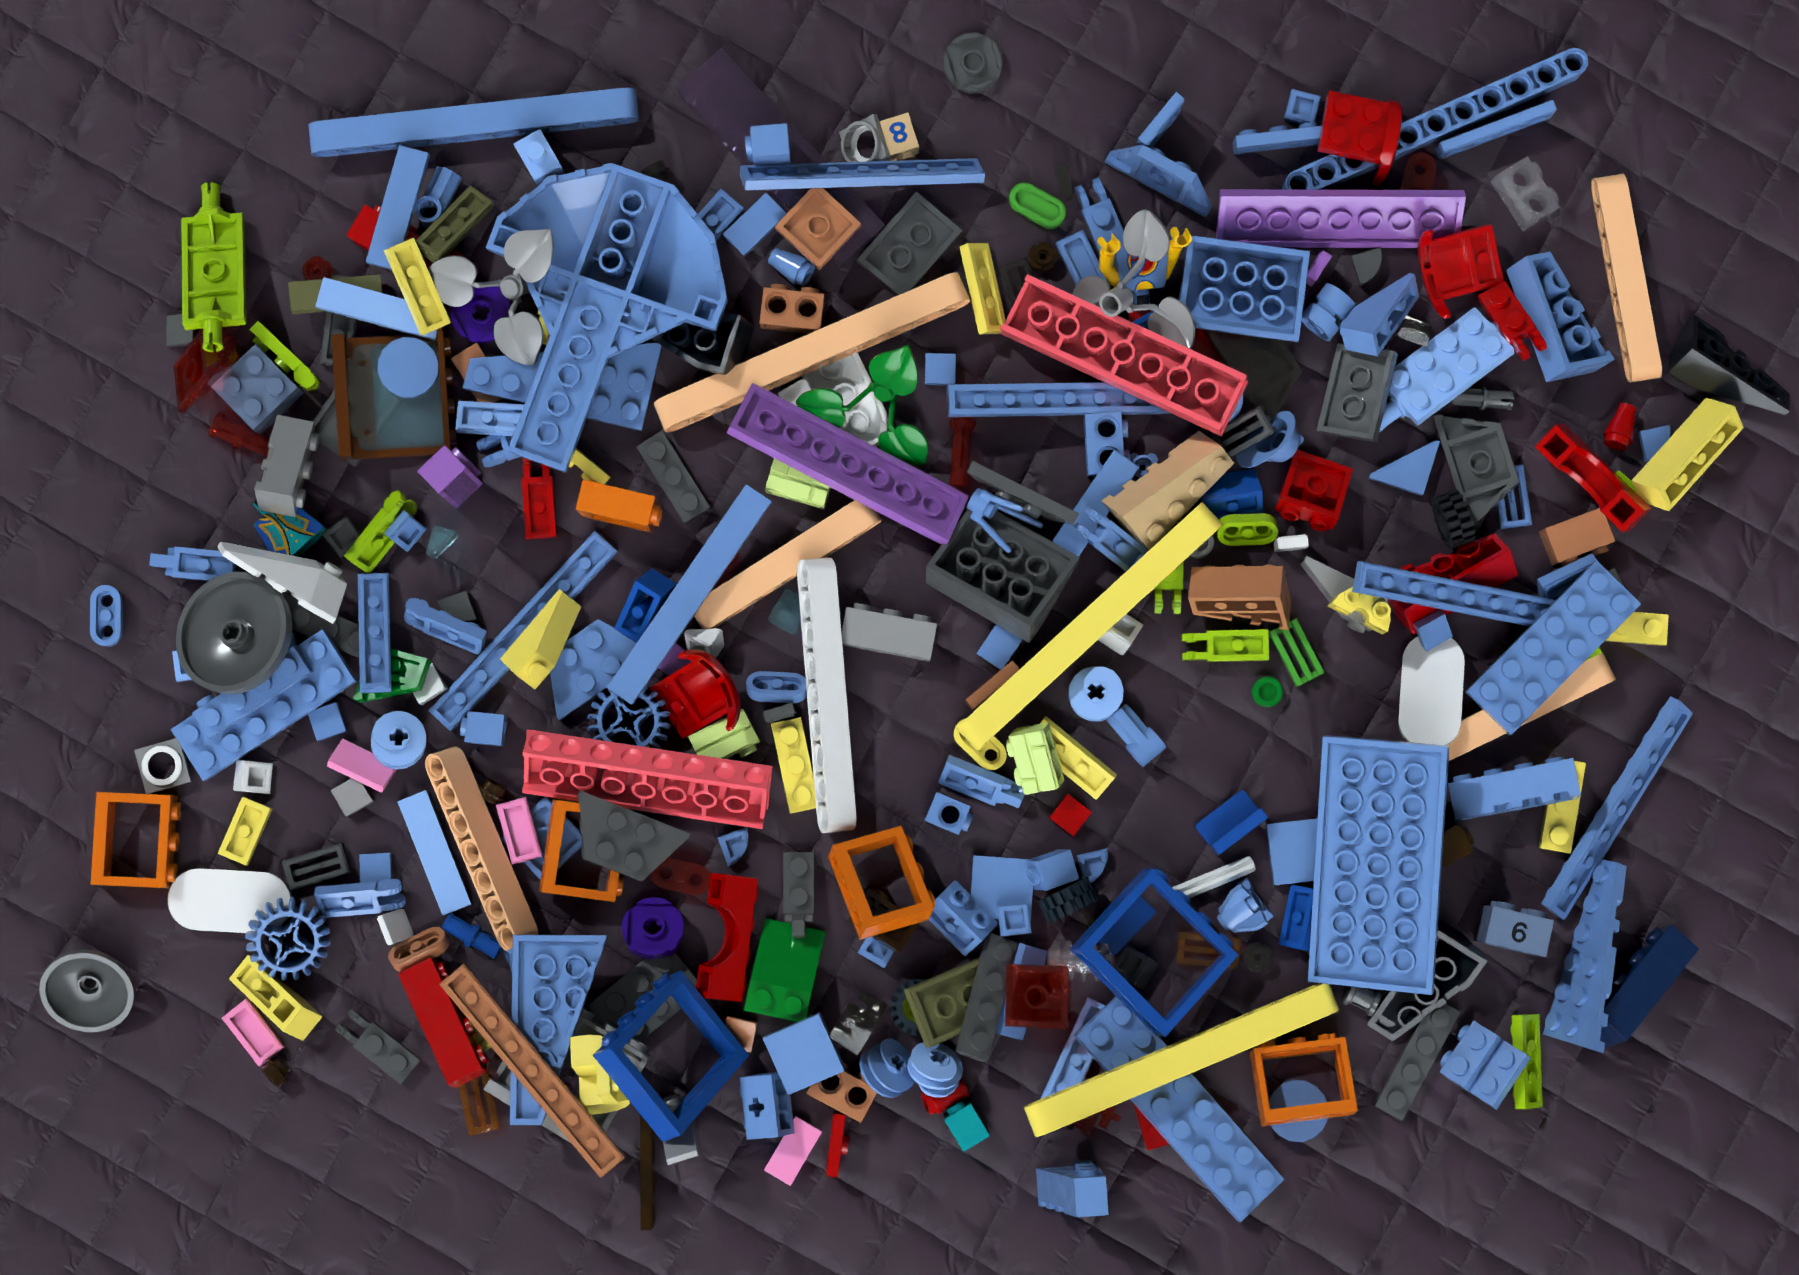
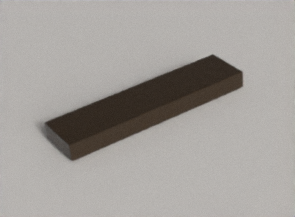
M640 1114L641 1230H652L655 1227V1132Z

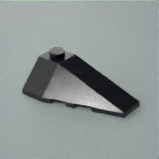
M723 312L717 331L683 323L651 339L699 370L727 375L746 356L754 326L740 315Z
M1694 314L1689 318L1669 354L1668 372L1675 380L1684 382L1698 390L1783 415L1790 412V394L1764 370L1757 369L1755 371L1745 359L1747 355L1740 349L1736 352L1730 349L1722 341L1725 336L1718 329Z
M1438 918L1434 993L1432 995L1387 990L1375 1012L1368 1020L1367 1026L1391 1041L1396 1040L1421 1022L1422 1018L1434 1009L1440 1008L1452 996L1468 988L1485 966L1488 959L1460 931Z

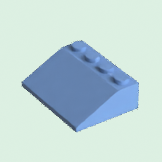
M1192 236L1191 243L1184 248L1179 300L1190 310L1194 319L1195 329L1299 342L1310 251Z

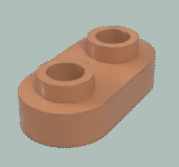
M431 927L396 944L390 950L388 959L396 971L403 972L430 957L436 958L444 954L450 940L443 929Z

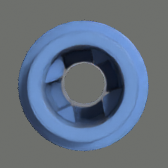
M775 248L768 259V264L772 265L795 286L798 284L805 286L810 281L815 270V265L810 263L806 257L779 248Z

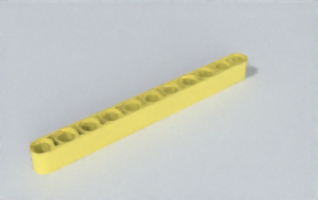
M1203 502L1200 503L957 727L959 732L978 751L1211 537L1223 523Z
M1318 983L1024 1106V1110L1035 1137H1039L1329 1016L1340 1009L1330 984Z

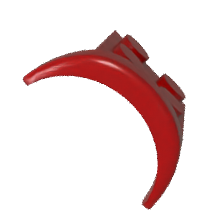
M1330 90L1326 97L1317 152L1379 164L1372 184L1376 187L1381 186L1392 166L1398 146L1402 123V107L1400 103L1391 99L1382 102Z
M1491 224L1433 239L1434 233L1432 229L1424 231L1420 235L1418 259L1423 283L1432 306L1443 319L1451 317L1444 300L1491 288L1504 282Z
M691 649L678 654V657L691 660V662L649 688L651 692L655 690L658 693L655 697L657 702L663 699L666 701V704L661 708L663 711L670 712L668 718L682 739L726 713L728 715L727 731L733 730L739 720L741 702L737 688L722 664L705 651Z

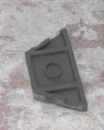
M1435 415L1433 417L1455 488L1462 494L1463 501L1467 504V510L1471 514L1470 519L1473 521L1472 527H1474L1520 483L1501 423L1481 422L1474 419H1459Z
M972 461L967 471L968 474L990 492L994 493L995 496L1022 506V513L1035 520L1042 517L1047 520L1074 525L1079 513Z
M578 791L582 857L584 860L638 881H643L690 836V833L586 792Z

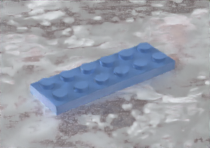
M1594 561L1465 692L1508 735H1512L1641 603L1598 561Z

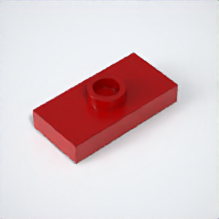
M837 1111L833 1113L826 1174L830 1177H838L841 1154L847 1155L849 1136H843L846 1115Z

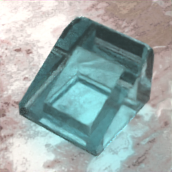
M435 525L430 536L426 554L436 559L460 534L457 531Z
M786 588L772 609L768 621L791 635H794L801 625L799 595Z

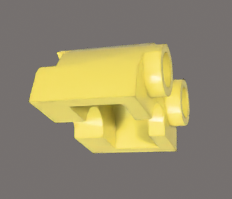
M1353 587L1335 596L1328 604V607L1345 616L1353 611L1359 612L1363 616L1364 626L1380 634L1388 632L1391 622V608L1384 598L1352 592Z

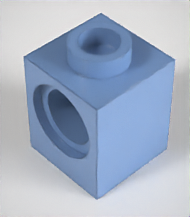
M468 711L467 718H462L460 735L465 736L464 742L505 747L508 716Z
M936 792L925 822L959 835L961 830L967 832L973 814L968 813L971 806ZM947 806H953L959 812V819L953 824L945 823L941 817L942 810Z
M1057 849L1026 860L1028 866L1026 871L1029 883L1034 886V890L1047 891L1079 879L1074 859L1069 849Z

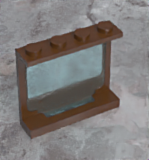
M437 329L435 341L416 335L345 338L344 334L331 335L340 460L428 456L436 454L444 445L450 451L451 446H457L455 428H450L449 416H455L454 397L448 398L447 386H453L452 367H446L445 356L451 355L450 337H444L443 329ZM402 337L417 338L426 342L435 352L439 363L438 378L433 387L425 395L414 399L400 398L390 393L382 385L378 375V359L382 350L391 341Z

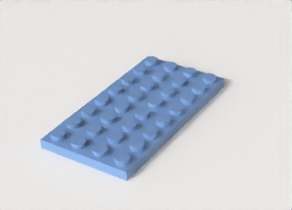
M1331 735L1323 736L1308 982L1432 995L1434 993L1450 746Z

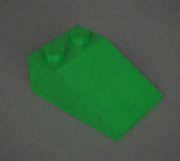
M765 918L744 1011L795 1022L807 1018L825 931L805 927V938H793L792 924Z

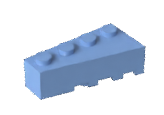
M1551 252L1525 256L1506 270L1516 298L1546 342L1547 349L1541 352L1533 344L1546 382L1593 373L1615 360L1609 350L1605 352L1598 339L1601 336L1596 327L1591 328L1582 314L1585 309L1580 300L1574 299L1568 288L1571 285Z
M1564 757L1546 759L1545 764L1533 766V762L1518 764L1514 766L1515 770L1503 772L1502 768L1484 771V776L1472 778L1471 774L1453 777L1454 782L1448 783V790L1455 822L1578 799L1581 793L1574 759L1564 760Z

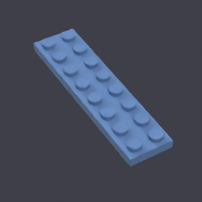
M1116 996L1074 1035L1105 1072L1167 1046L1159 1036H1155ZM1192 1074L1183 1076L1130 1099L1237 1222H1242L1285 1180Z

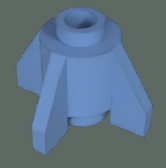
M1248 877L1237 883L1230 890L1223 904L1218 907L1220 914L1217 915V919L1226 931L1231 930L1234 933L1256 931L1267 925V921L1274 917L1273 912L1263 905L1261 899L1254 892L1255 890Z

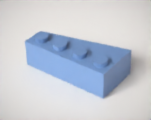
M1092 1160L1073 1161L1074 1166L1036 1168L1038 1206H1046L1047 1209H1055L1057 1212H1064V1214L1074 1217L1109 1215L1106 1176L1098 1164H1094Z

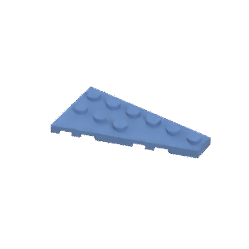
M659 343L638 344L609 358L587 419L642 432L662 345ZM544 352L538 353L536 363L533 365L518 363L506 355L470 358L463 389L525 404Z
M1602 860L1593 872V881L1588 896L1583 903V912L1579 924L1574 930L1572 946L1565 958L1564 970L1560 982L1555 989V998L1550 1013L1545 1019L1543 1035L1600 1053H1604L1605 1043L1600 1041L1601 1029L1606 1027L1608 1023V1014L1604 1013V1004L1612 991L1617 948L1612 947L1613 932H1619L1620 921L1615 919L1616 907L1623 901L1627 869L1625 865L1607 860Z
M513 935L512 1020L558 1076H560L570 1047V1037L574 1036L608 935ZM511 1071L510 1125H542L547 1113Z

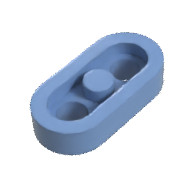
M101 585L94 589L90 596V635L95 643L111 647L118 644L123 637L124 599L122 593L117 588L110 585ZM107 596H111L113 603L106 607L104 599ZM108 626H111L113 629L110 637L104 635V629Z
M757 671L749 675L746 681L747 695L752 700L758 702L799 703L807 696L806 678L798 673Z

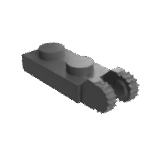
M351 1008L347 1013L350 1019L366 1030L360 1037L342 1024H339L335 1030L346 1040L354 1044L353 1047L400 1085L403 1084L422 1059L376 1022L369 1021L361 1013Z

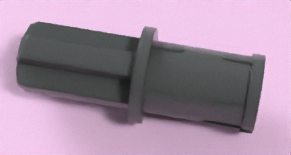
M1482 386L1480 389H1466L1451 402L1453 405L1479 407V410L1482 411L1485 408L1506 409L1510 411L1513 403L1501 401V399L1514 400L1513 391L1487 390L1486 386Z

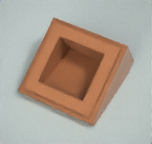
M727 1016L725 1026L745 1051L751 1053L758 1022Z

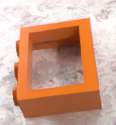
M96 792L90 885L170 888L172 882H176L178 867L177 864H174V851L179 849L180 837L179 833H175L176 820L181 818V802H177L178 796ZM116 802L161 804L156 878L111 876Z
M552 800L539 891L615 902L616 896H621L623 878L619 877L618 872L610 869L608 871L606 891L555 884L566 811L580 813L579 803Z
M902 826L834 844L828 855L860 940L929 920L934 910L935 899L931 890L926 889L923 881V868L919 862L915 861L912 853V840L909 835H905ZM893 845L916 904L873 917L850 857Z
M1336 1033L1318 1035V1040L1307 1042L1306 1037H1296L1288 1039V1044L1276 1045L1275 1041H1267L1257 1045V1048H1253L1250 1052L1261 1127L1348 1116L1358 1111L1346 1037L1337 1038ZM1333 1052L1341 1097L1340 1101L1270 1109L1263 1060Z

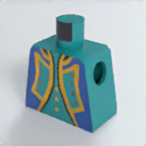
M257 499L253 503V506L263 516L254 524V527L271 552L300 557L323 536L322 533L328 530L327 527L302 508L298 507L296 517L260 511Z

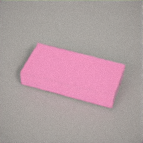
M343 738L327 763V767L381 793L396 772L395 769L385 767L377 761L372 752Z
M527 797L496 805L512 865L542 857L543 854Z
M248 998L222 1017L223 1021L258 1066H262L266 1063L267 1059H271L285 1048V1045Z
M797 1116L793 1119L795 1133L783 1136L764 1171L789 1186L793 1183L822 1133L821 1130Z

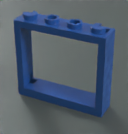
M1145 868L1139 872L1069 950L1155 1036L1166 1037L1237 958L1238 954L1232 949L1234 946L1233 942L1224 934H1218L1211 927L1212 921L1202 912L1197 913L1189 905L1191 900L1180 890L1175 891L1168 884L1169 878L1161 870ZM1149 885L1220 954L1164 1018L1093 948Z
M681 970L671 975L664 973L660 979L655 980L652 984L654 986L653 990L637 999L635 1002L637 1007L618 1020L617 1024L619 1027L601 1039V1047L593 1054V1057L662 1142L682 1135L749 1056ZM670 995L720 1056L673 1112L622 1051V1048Z

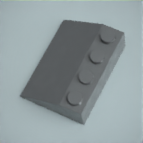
M967 510L956 525L947 545L942 544L926 565V584L1030 643L1047 619L1077 566L1080 557L996 511L992 518L985 517L983 519L1011 548V552L1007 553L977 522L970 519L972 511Z

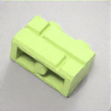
M774 458L765 492L825 509L831 487Z
M744 709L740 710L739 720L731 731L726 730L727 716L688 736L697 755L729 759L737 754L744 758L757 751L755 745L760 743V740Z
M1045 722L1014 729L1008 736L1006 748L1008 755L1015 759L1017 768L1014 769V778L1016 784L1022 786L1025 795L1059 788L1064 782V777L1050 724Z

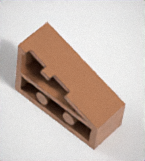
M1268 564L1264 566L1234 565L1232 567H1215L1205 565L1203 567L1191 568L1188 600L1193 615L1229 621L1232 620V616L1251 619L1250 624L1260 626L1261 621L1280 624L1279 629L1289 630L1292 599L1283 566Z

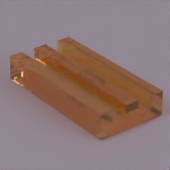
M1178 932L1176 963L1210 966L1215 961L1184 958V951L1220 955L1214 948L1185 945V939L1206 941L1200 934ZM1228 937L1234 944L1233 950L1238 954L1237 958L1228 968L1238 969L1241 938Z
M489 1072L481 1075L484 1088L490 1079ZM478 1079L471 1080L480 1127L475 1128L466 1083L459 1086L468 1135L500 1129L494 1096L485 1091L491 1124L487 1125Z

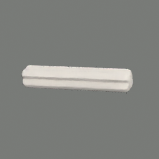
M1246 856L1172 888L1175 891L1180 890L1188 898H1192L1256 870L1255 864L1250 856Z

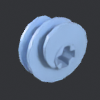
M1092 666L1082 669L1073 677L1069 685L1068 698L1073 711L1079 717L1091 722L1104 721L1119 710L1123 701L1124 689L1121 679L1113 670L1103 666ZM1101 688L1103 690L1101 697L1103 698L1100 700L1097 697L1090 699L1091 691L1089 689L1098 690Z
M393 711L384 714L375 722L371 734V750L376 760L382 765L395 770L406 769L416 764L423 756L426 748V731L416 716L403 711ZM395 736H402V745H395Z
M924 1042L919 1043L912 1049L911 1056L908 1059V1072L926 1095L935 1098L946 1097L952 1094L958 1087L963 1073L962 1062L949 1047L939 1043L926 1048Z

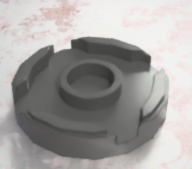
M978 32L964 33L954 38L947 47L943 57L944 73L949 83L957 90L966 93H981L991 88L998 81L1003 68L1002 53L997 43L984 36V34Z

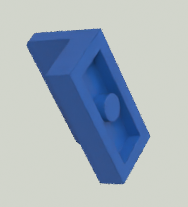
M1253 468L1224 473L1200 498V503L1203 502L1218 519L1230 514L1264 513L1263 492L1256 471Z
M1240 790L1199 821L1195 828L1216 855H1220L1268 817L1261 808H1257L1244 790Z
M1291 884L1278 945L1310 952L1312 888Z
M1140 895L1099 942L1111 954L1116 955L1155 915V909Z

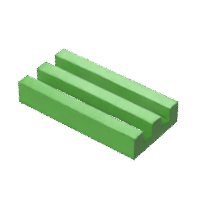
M1296 618L1289 622V629L1293 628L1314 672H1310L1289 630L1277 628L1268 634L1295 686L1298 687L1323 674L1324 671ZM1283 633L1304 677H1299L1278 634Z

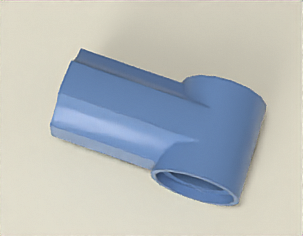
M437 166L423 197L418 199L415 206V214L421 225L426 229L449 207L462 181L461 176L445 167ZM428 208L438 209L436 215L432 218H425L423 214Z
M1127 703L1106 720L1124 741L1128 752L1142 767L1166 749V745L1150 727L1147 728Z

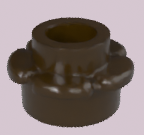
M1040 242L1037 246L1033 245L1028 253L1030 257L1029 263L1035 270L1049 271L1058 260L1057 250L1052 248V245L1048 242ZM1045 254L1046 258L1041 259L1040 255Z
M486 778L483 785L479 784L478 787L482 791V797L487 802L496 805L498 801H505L504 796L508 790L501 784L489 778Z
M267 1059V1064L261 1068L263 1074L276 1087L283 1082L287 1083L288 1080L285 1076L289 1071L278 1059L274 1062Z

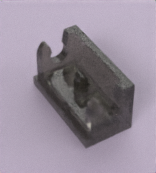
M859 993L857 998L866 1003L867 1009L863 1010L857 1005L849 1003L828 1036L856 1055H858L888 1006L884 1001L880 1003L865 993Z

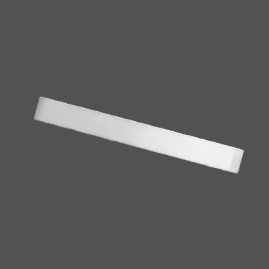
M832 558L802 559L797 566V580L817 822L822 833L854 830L856 826V805L836 565Z

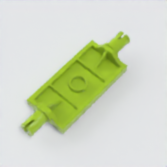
M210 182L211 191L208 190V183H204L201 186L202 207L199 209V212L194 217L181 218L182 325L185 330L203 329V349L213 352V345H216V352H219L223 349L222 327L247 325L245 218L243 213L230 214L223 211L220 207L221 186Z

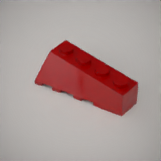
M1496 533L1458 546L1455 553L1449 555L1439 553L1430 556V562L1413 567L1411 563L1400 567L1403 570L1493 588L1518 575L1511 550ZM1388 599L1395 614L1412 635L1416 633L1413 623L1439 610L1437 608ZM1440 609L1445 616L1452 613V611Z

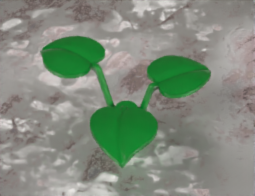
M909 345L876 355L869 364L870 376L874 382H870L868 387L847 405H843V397L840 393L828 388L812 389L802 393L797 398L796 405L840 428L846 421L844 412L851 410L870 392H874V396L878 400L883 402L890 401L889 430L881 432L878 437L880 449L911 466H921L927 463L929 446L923 432L909 424H900L896 428L894 426L897 395L906 396L911 394L918 383L917 364Z

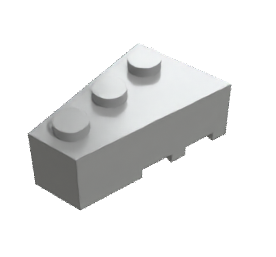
M277 415L268 443V447H270L267 459H263L261 469L264 470L261 482L256 481L254 488L260 511L296 517L298 507L303 508L306 490L302 488L304 480H309L311 477L313 462L309 461L311 451H317L320 434L315 432L314 422Z

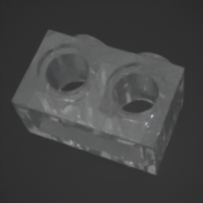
M1528 156L1497 174L1491 181L1523 232L1551 216L1560 208L1556 192L1553 188L1546 186L1541 178L1543 174L1536 162H1531ZM1521 174L1524 176L1526 186L1517 185L1513 180V175ZM1531 199H1536L1542 204L1541 212L1531 209L1529 205Z

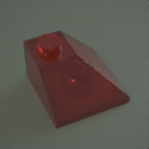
M203 329L199 331L173 366L178 412L185 413L213 389L211 386L239 360L235 338L222 335L223 349L216 352V345H213V352H208L203 349Z
M1006 964L1005 1026L1067 1029L1071 1023L1072 999L1069 966Z

